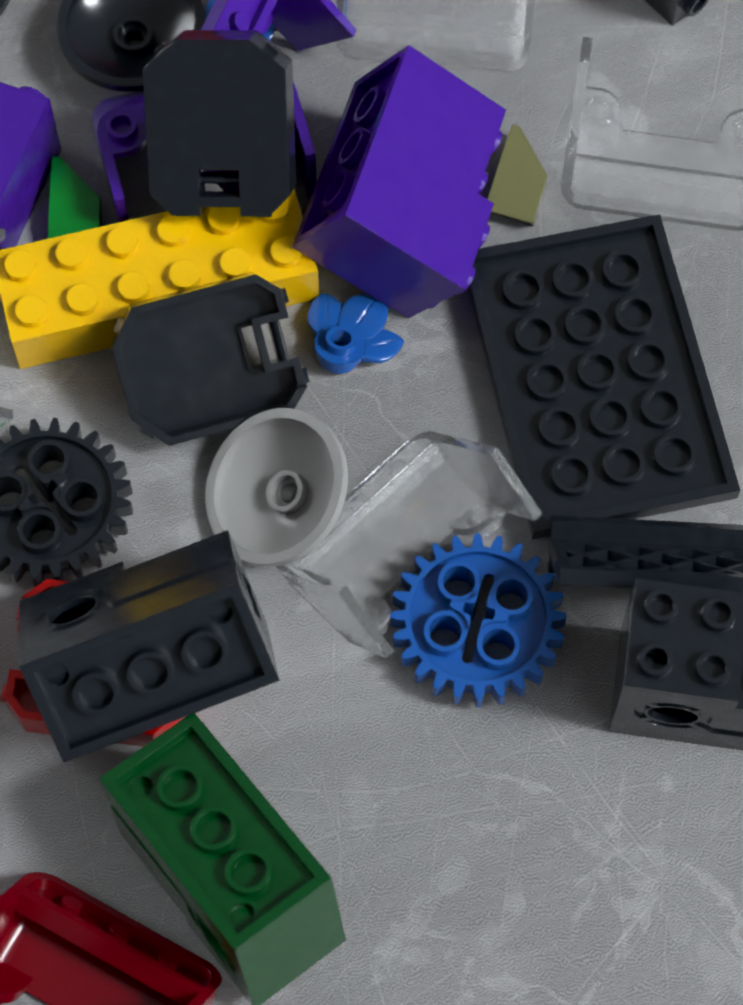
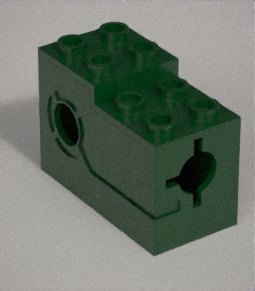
M195 713L183 718L99 778L105 795L112 804L110 807L121 835L182 911L188 925L251 1005H261L346 941L331 876Z

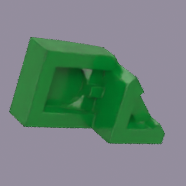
M52 157L48 239L101 227L102 199L61 157Z

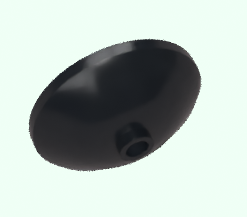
M62 0L57 14L56 30L59 45L65 59L80 76L106 89L134 92L144 90L143 68L156 55L153 51L164 41L170 43L183 30H201L206 19L201 0ZM131 41L142 42L134 46L127 45Z

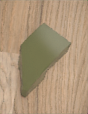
M512 124L488 196V200L494 203L491 214L534 226L548 175L520 126Z

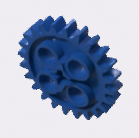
M475 533L471 547H464L462 541L456 535L452 538V550L448 553L437 543L432 544L431 554L433 561L429 562L417 555L414 558V568L418 576L403 572L401 574V585L406 591L393 592L392 604L401 610L390 613V626L400 628L401 630L393 634L392 644L393 647H408L401 654V665L406 667L418 663L419 665L414 674V681L419 684L432 677L434 679L432 695L435 697L441 694L446 687L453 689V704L455 705L460 703L465 692L472 693L476 708H481L484 693H492L499 705L504 703L505 689L508 687L519 697L524 696L526 689L524 678L526 677L532 682L540 684L544 673L538 664L554 667L557 655L550 648H562L565 635L555 629L565 626L567 614L554 610L562 605L563 592H547L553 586L555 575L552 572L537 576L541 558L536 556L524 563L521 560L523 545L520 543L509 553L502 551V536H497L491 548L483 547L480 533ZM491 577L494 582L488 596L485 619L481 622L474 656L470 663H465L462 660V656L469 638L470 623L477 609L481 586L484 578ZM455 580L463 581L472 588V591L464 596H454L445 589V586ZM515 594L524 601V605L521 608L510 610L502 607L497 599L501 595ZM447 629L454 632L459 640L453 645L441 646L431 639V635L438 630ZM501 643L506 645L512 654L508 658L494 660L488 657L483 649L488 644Z

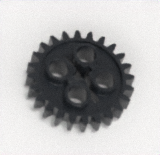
M58 418L52 419L48 431H41L36 419H31L29 433L24 435L21 434L17 427L11 425V440L5 443L0 439V497L11 492L19 493L21 497L10 506L0 505V572L10 565L9 573L12 581L18 583L26 571L30 572L36 587L43 581L45 573H52L54 580L63 581V571L70 569L77 578L83 577L81 564L86 561L100 569L102 562L98 552L101 549L112 553L118 551L116 541L111 534L127 535V524L121 517L133 515L132 503L125 499L132 495L133 491L130 480L122 479L127 475L124 461L113 462L116 458V453L112 444L99 449L101 441L97 431L91 432L82 439V432L78 422H74L68 431L64 433L61 432ZM49 461L63 463L62 467L54 473L45 474L39 472L42 465ZM24 469L33 479L34 484L43 497L50 503L56 502L60 516L77 530L76 534L69 535L63 529L57 517L45 502L40 501L37 503L32 487L21 476L16 474L17 470ZM88 497L96 500L93 507L86 511L79 512L71 509L72 505L81 498ZM46 529L54 532L52 538L43 544L29 542L30 537L39 530Z

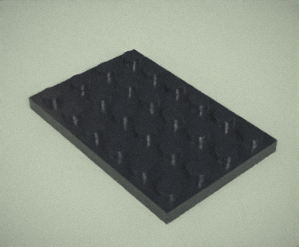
M660 214L478 249L473 263V267L476 270L475 276L468 287L532 540L549 536L551 515L637 519L738 498L741 490Z

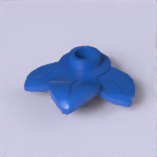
M327 293L317 296L308 310L307 325L316 336L313 349L319 364L331 373L343 374L352 371L361 361L383 363L394 358L403 347L404 340L399 335L384 329L387 322L388 306L367 293L350 297L345 304Z

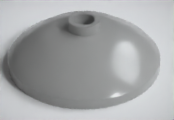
M270 409L245 420L222 443L209 470L205 490V504L208 521L214 535L228 530L240 559L254 565L281 566L292 563L309 554L331 532L344 506L348 487V468L340 441L323 421L298 409ZM298 489L295 499L291 501L294 491Z

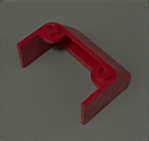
M43 872L28 873L0 896V1004L13 1002L24 992L31 994L48 1005H211L222 982L221 974L214 965L54 875Z

